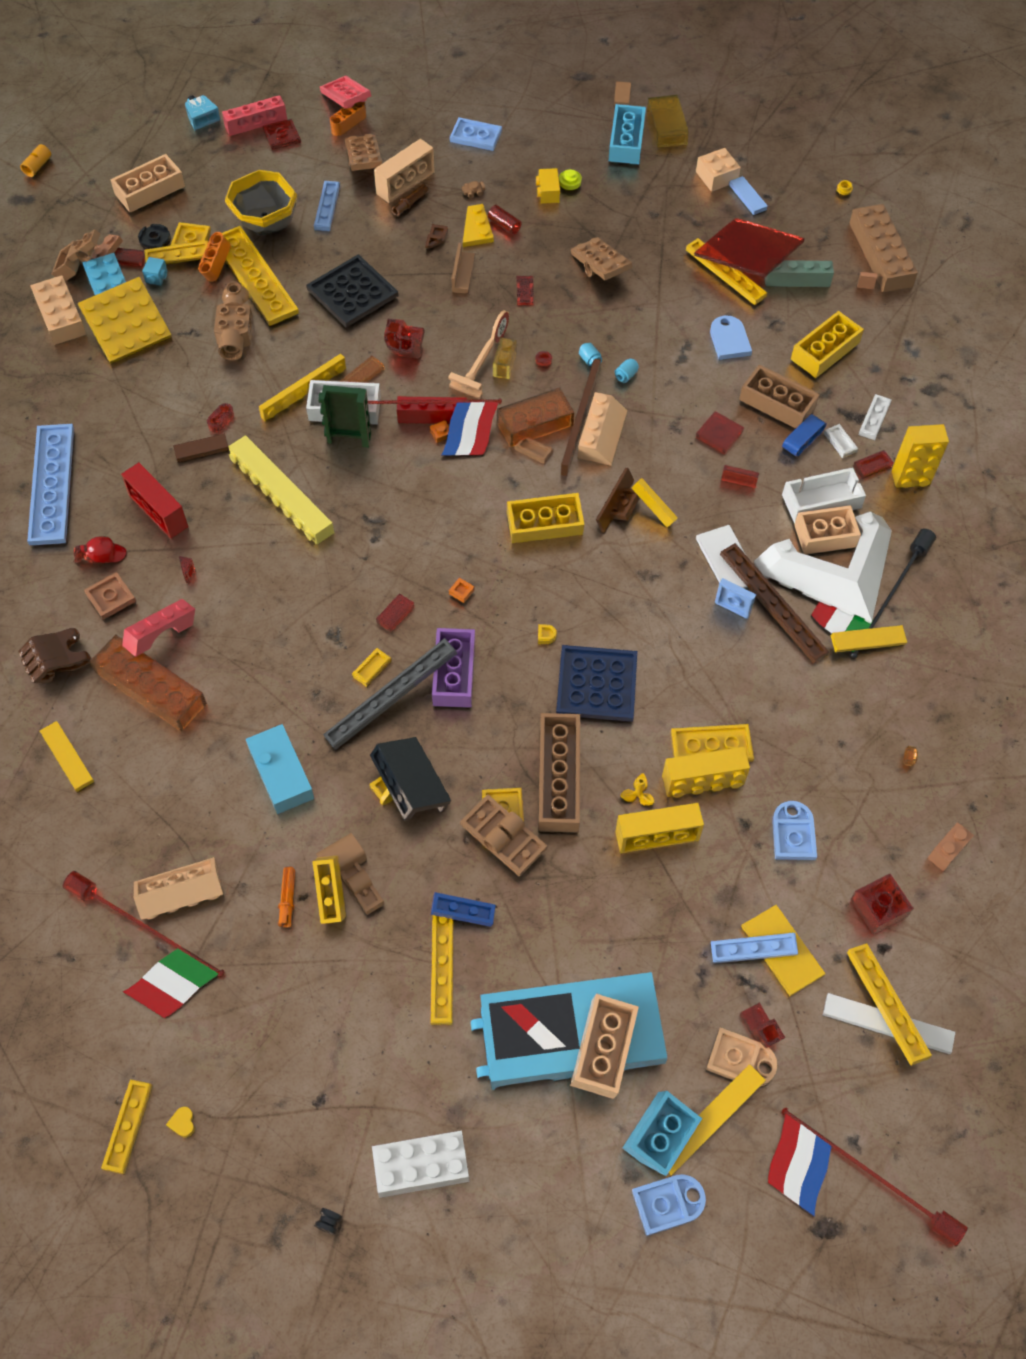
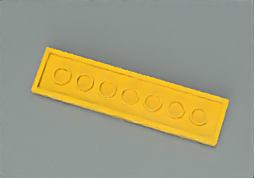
M237 226L223 232L222 234L231 244L225 261L240 284L248 290L249 297L268 325L271 326L299 314L297 306L242 227Z

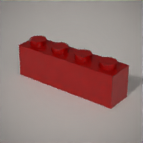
M397 396L398 423L437 424L445 420L447 424H450L456 404L467 403V398Z

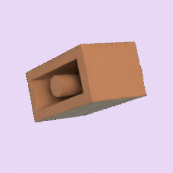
M957 822L933 849L927 859L944 872L967 846L974 834Z

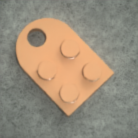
M720 1027L706 1070L734 1080L750 1064L766 1080L760 1087L768 1084L777 1071V1059L773 1051L763 1043ZM767 1063L771 1067V1072L768 1074L762 1073L759 1065Z

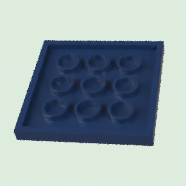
M562 645L556 714H580V717L633 722L638 651Z

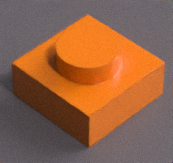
M445 420L429 426L430 432L437 443L447 439L449 426Z
M459 578L449 589V595L465 603L475 591V586Z

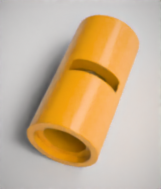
M39 144L20 165L22 172L29 177H33L52 156L51 151L45 145Z

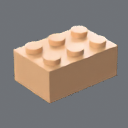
M851 505L800 512L794 525L803 554L805 555L855 548L861 536Z

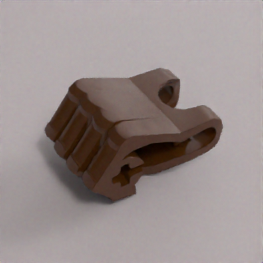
M76 628L33 636L19 649V655L22 657L21 662L26 667V673L31 675L30 678L33 683L45 684L52 682V679L55 677L54 670L71 672L90 664L92 658L87 651L72 652L69 650L71 645L80 639V633Z

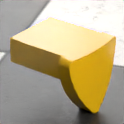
M381 776L370 783V788L378 796L382 805L393 801Z

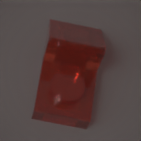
M516 276L517 305H534L533 276Z

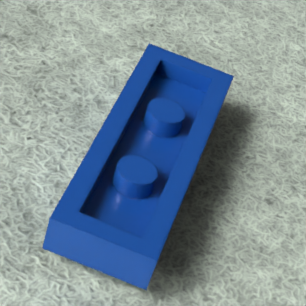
M435 892L430 915L491 927L494 921L495 904Z

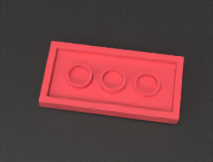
M346 75L320 86L322 94L344 108H351L355 103L364 102L367 98L371 97L369 89Z

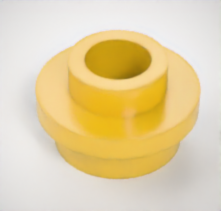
M842 180L837 185V191L842 195H848L853 190L852 183L848 180Z

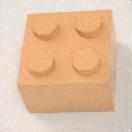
M722 148L698 157L696 173L712 192L729 186L731 180L739 178L741 167L726 148Z

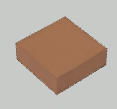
M861 272L857 288L874 289L877 273Z

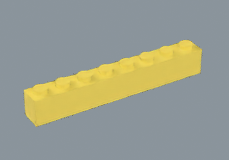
M246 435L228 446L230 451L229 457L232 462L237 463L242 472L248 474L255 485L258 484L266 496L269 495L275 506L282 508L285 516L291 518L298 529H302L310 541L313 540L318 545L334 534L333 523Z

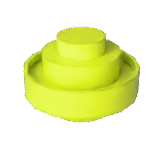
M571 169L561 172L559 175V185L562 188L575 190L580 187L582 177L579 172Z

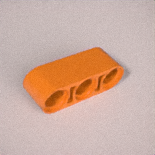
M365 101L357 102L351 108L343 107L330 117L333 135H343L366 118Z
M215 232L211 235L198 267L199 272L209 282H214L218 279L231 247L230 242L221 232Z

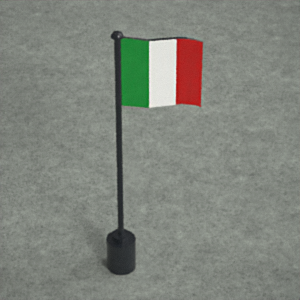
M926 528L918 532L910 545V550L913 553L911 560L874 620L872 619L871 624L864 621L865 618L858 615L852 616L840 611L839 608L826 605L820 601L811 614L813 620L829 634L873 628L916 557L927 555L936 540L935 533ZM859 650L850 651L851 657L857 658Z

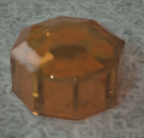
M907 746L903 762L905 765L914 766L918 760V750L916 747Z

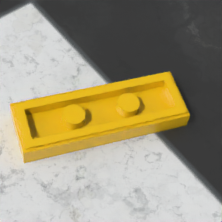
M643 478L632 487L634 492L667 528L678 519Z

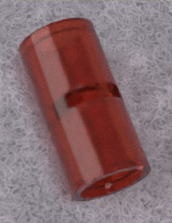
M494 205L488 212V219L511 235H515L520 230L522 222L500 206Z

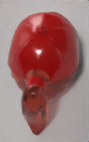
M98 536L89 540L85 545H77L74 548L73 562L79 563L83 558L90 563L105 564L108 562H119L126 556V549L119 544L113 543L109 537Z

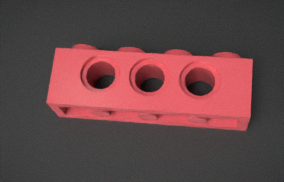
M280 95L222 112L224 125L229 136L287 120L285 104Z

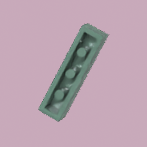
M767 260L764 272L765 286L830 287L834 275L833 262Z

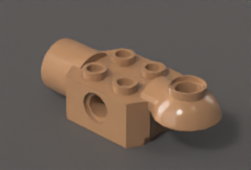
M230 282L222 293L224 303L217 306L214 327L220 356L232 361L240 359L243 355V348L251 345L253 328L251 306L246 304L249 299V292L238 282Z

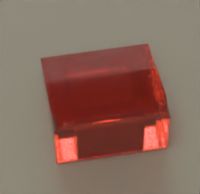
M179 556L185 582L189 584L195 571L192 558Z

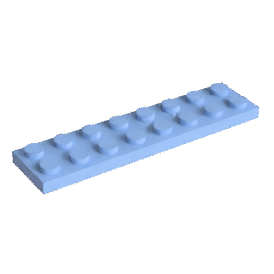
M73 424L37 426L27 539L29 546L66 543L74 437Z

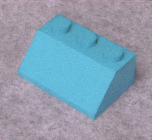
M668 1091L658 1092L622 1148L639 1162L667 1176L702 1118Z

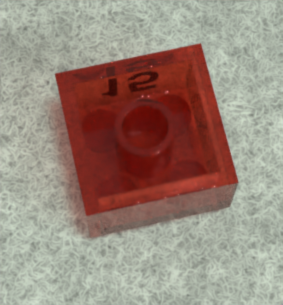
M891 873L856 890L850 899L873 935L907 918L914 909Z

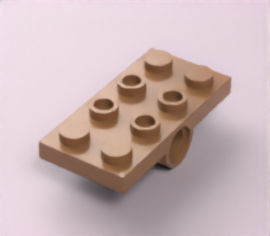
M365 134L361 137L350 136L345 138L351 171L377 168L382 164L375 135Z
M598 237L571 248V255L584 264L585 271L590 277L597 274L602 279L607 280L633 268L631 261Z
M489 795L484 797L460 821L462 827L519 877L547 850V845L525 827L523 820L512 811L509 813Z

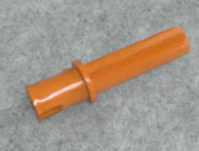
M291 866L284 867L281 901L278 904L280 909L278 926L282 927L283 924V928L292 926V910L295 908L293 904L295 869Z

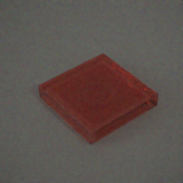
M292 119L262 126L271 150L301 143V138Z
M715 411L697 431L696 437L725 453L741 435L744 427Z

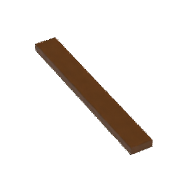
M599 359L593 360L561 463V475L568 476L599 375L601 361Z
M736 543L721 551L720 556L750 591L756 594V598L813 664L828 655L829 651Z

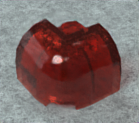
M388 318L384 341L393 354L403 358L419 359L423 352L422 342L425 330L421 327L407 326L404 320Z

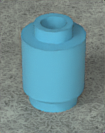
M592 343L581 345L579 355L588 366L592 367L593 360L595 359L601 360V364V354Z
M634 359L625 360L615 370L616 379L623 383L628 382L638 371L639 365Z

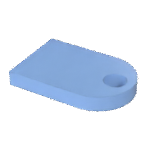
M720 316L712 322L710 334L719 360L751 356L752 349L745 328L739 319L733 316Z
M787 801L780 804L772 818L775 860H816L817 848L812 812L806 805L797 801ZM787 809H796L797 815H790Z
M684 1174L668 1177L632 1189L646 1236L690 1223L700 1216L705 1207L706 1197L703 1187L695 1178ZM690 1189L696 1190L699 1193V1200L696 1202L690 1201L687 1197V1191Z

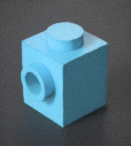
M152 257L148 258L142 270L145 282L155 285H162L168 272L164 259Z

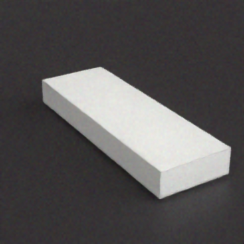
M875 394L858 435L872 440L876 439L892 399Z

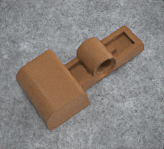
M96 229L90 233L87 232L81 240L72 241L60 250L51 274L54 277L62 275L65 281L76 275L80 262L90 260L100 233Z
M352 833L316 853L317 858L338 855L341 877L366 915L384 905V900L373 886L366 871L360 866V864L367 861V857Z

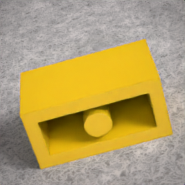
M539 169V175L536 176V186H539L537 187V197H540L541 204L560 203L558 169Z

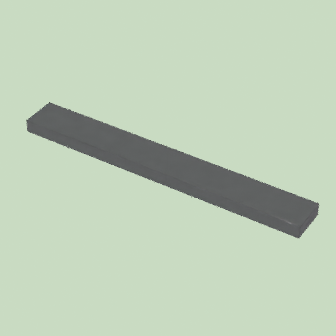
M444 638L324 733V737L335 750L454 657L457 654L456 650Z

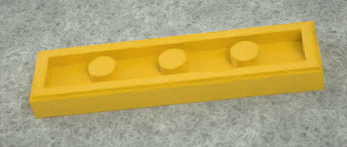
M209 241L145 249V262H147L149 257L164 259L166 265L201 260Z
M903 625L834 632L831 634L835 652L899 646L907 643Z
M56 721L41 729L40 733L76 792L94 783L93 778L59 723Z
M130 1079L101 1167L102 1170L125 1174L152 1090V1084Z

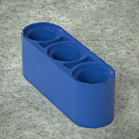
M813 414L809 415L785 439L782 447L798 457L824 431L827 423Z

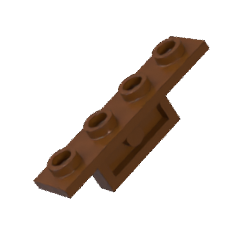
M625 468L620 475L619 480L596 518V522L602 532L607 530L612 519L628 520L640 499L634 490L630 488L634 478L629 468Z

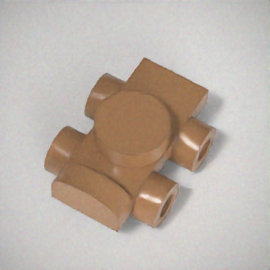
M483 181L465 183L462 186V191L464 195H468L472 199L474 193H477L478 196L483 195L485 185Z

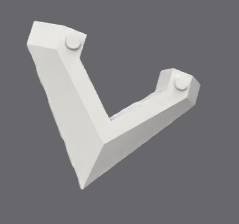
M868 512L856 516L855 519L861 536L849 568L799 553L790 539L771 545L754 560V564L766 579L772 578L779 581V584L782 586L800 590L803 592V595L826 605L839 608L840 611L852 616L858 615L865 618L864 621L871 624L892 530L884 518L875 513Z

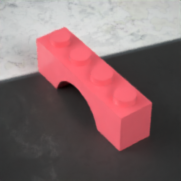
M184 599L178 600L125 628L122 646L135 657L151 648L155 639L165 630L173 628L180 633L193 626L195 608Z

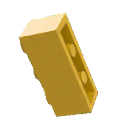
M338 855L318 857L312 862L321 924L342 922L346 917Z

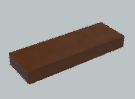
M225 433L173 445L177 463L229 451Z

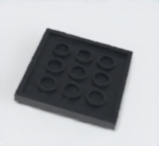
M359 254L306 285L307 290L346 328L399 296L398 291Z

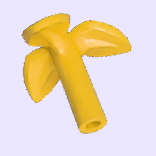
M644 773L635 779L633 784L635 791L626 789L620 794L621 798L627 802H634L639 797V802L642 805L649 806L655 803L651 794L643 793L648 788L647 778Z

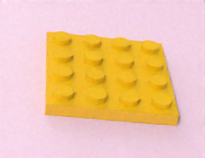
M140 277L78 303L81 312L110 364L171 337L167 325Z

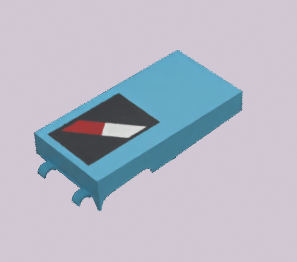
M652 972L480 995L482 1018L471 1020V1030L483 1029L488 1065L476 1068L477 1078L489 1076L492 1090L500 1086L551 1079L555 1081L572 1078L591 1001L596 994L639 1006L624 1070L666 1064L667 1052Z

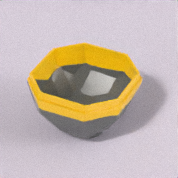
M257 170L231 182L225 203L242 225L257 235H266L282 230L291 223L296 207L297 193L279 172Z

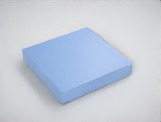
M722 578L719 583L715 603L748 619L756 594Z

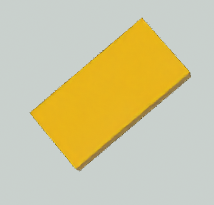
M376 648L352 673V677L367 687L389 665L392 659Z

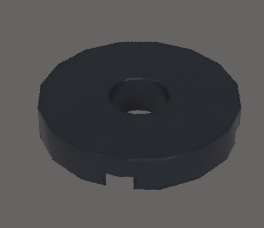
M151 224L150 227L146 228L145 226L140 230L138 239L144 249L168 246L171 241V235L166 226Z

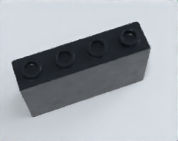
M417 737L378 743L375 746L370 757L404 820L411 819L419 811L438 808L442 812L451 802L449 794L446 792Z

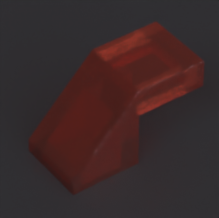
M760 1002L740 1013L750 1033L765 1048L785 1039L776 1020H769Z

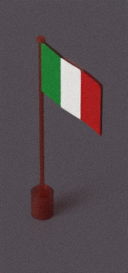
M72 871L65 878L62 887L66 891L83 901L90 900L93 897L177 948L157 962L137 983L122 991L164 1019L179 1010L204 985L217 976H224L225 972L223 969H217L97 895L96 883L85 876Z

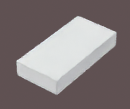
M840 424L824 431V435L842 459L857 453L858 447Z

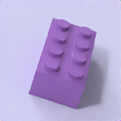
M437 628L436 645L445 638L456 650L457 654L433 674V706L471 707L475 629Z

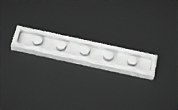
M830 993L827 994L823 1016L894 1037L878 1008ZM911 1019L928 1048L947 1054L952 1053L955 1037L954 1031Z

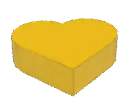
M188 1107L179 1108L167 1122L166 1126L183 1138L190 1137L195 1128L192 1123L193 1112Z

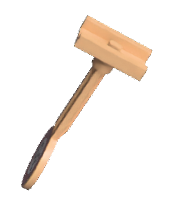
M503 310L498 315L493 326L492 336L485 344L469 373L465 377L450 373L448 379L451 380L450 388L478 399L481 398L483 394L482 384L474 381L475 376L494 343H499L503 338L509 322L508 311Z

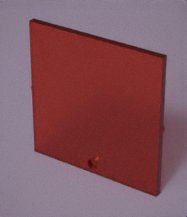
M734 218L696 250L694 256L765 278L803 244L805 238Z

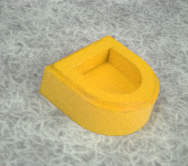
M538 624V644L553 643L557 638L555 627Z

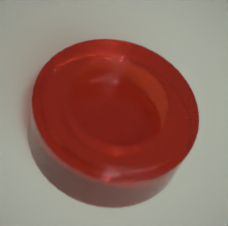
M547 351L537 353L535 357L536 365L541 368L549 367L552 364V355Z

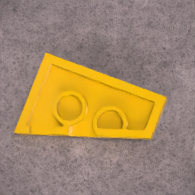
M484 205L468 206L463 247L494 242Z

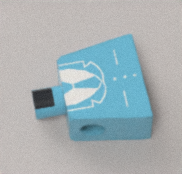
M192 95L188 97L185 107L194 130L220 121L218 107L206 96L202 95L196 98Z

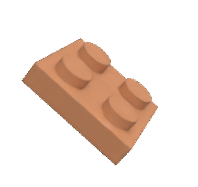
M117 572L84 590L86 596L103 620L136 602L135 597Z

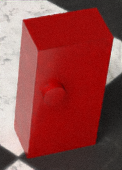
M139 462L121 473L129 496L171 539L189 527L182 506Z

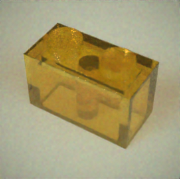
M500 337L493 361L494 377L510 379L517 355V340Z

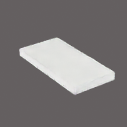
M730 525L696 535V540L718 582L720 583L721 579L724 578L744 589H749L720 556L722 550L734 543L743 551Z

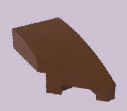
M432 224L425 248L429 249L444 243L448 226Z

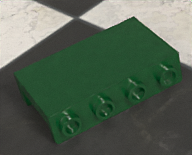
M323 385L322 392H319L318 402L321 403L320 414L323 415L324 437H327L328 444H332L334 436L360 438L362 440V447L369 448L372 431L367 390L364 388Z

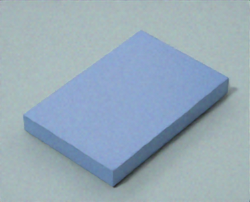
M458 117L450 135V142L494 151L502 132V126Z

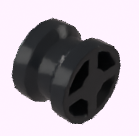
M322 1208L320 1211L321 1217L314 1226L326 1233L335 1235L337 1232L336 1226L341 1222L343 1216L329 1209Z

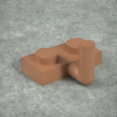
M111 234L106 236L101 245L96 244L94 247L95 253L91 259L114 253L123 242L122 238Z

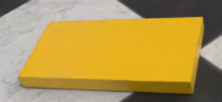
M749 724L671 728L674 757L744 747L748 762L754 761Z
M777 904L742 924L741 927L748 937L795 933L798 955L764 959L790 997L825 976L826 973Z

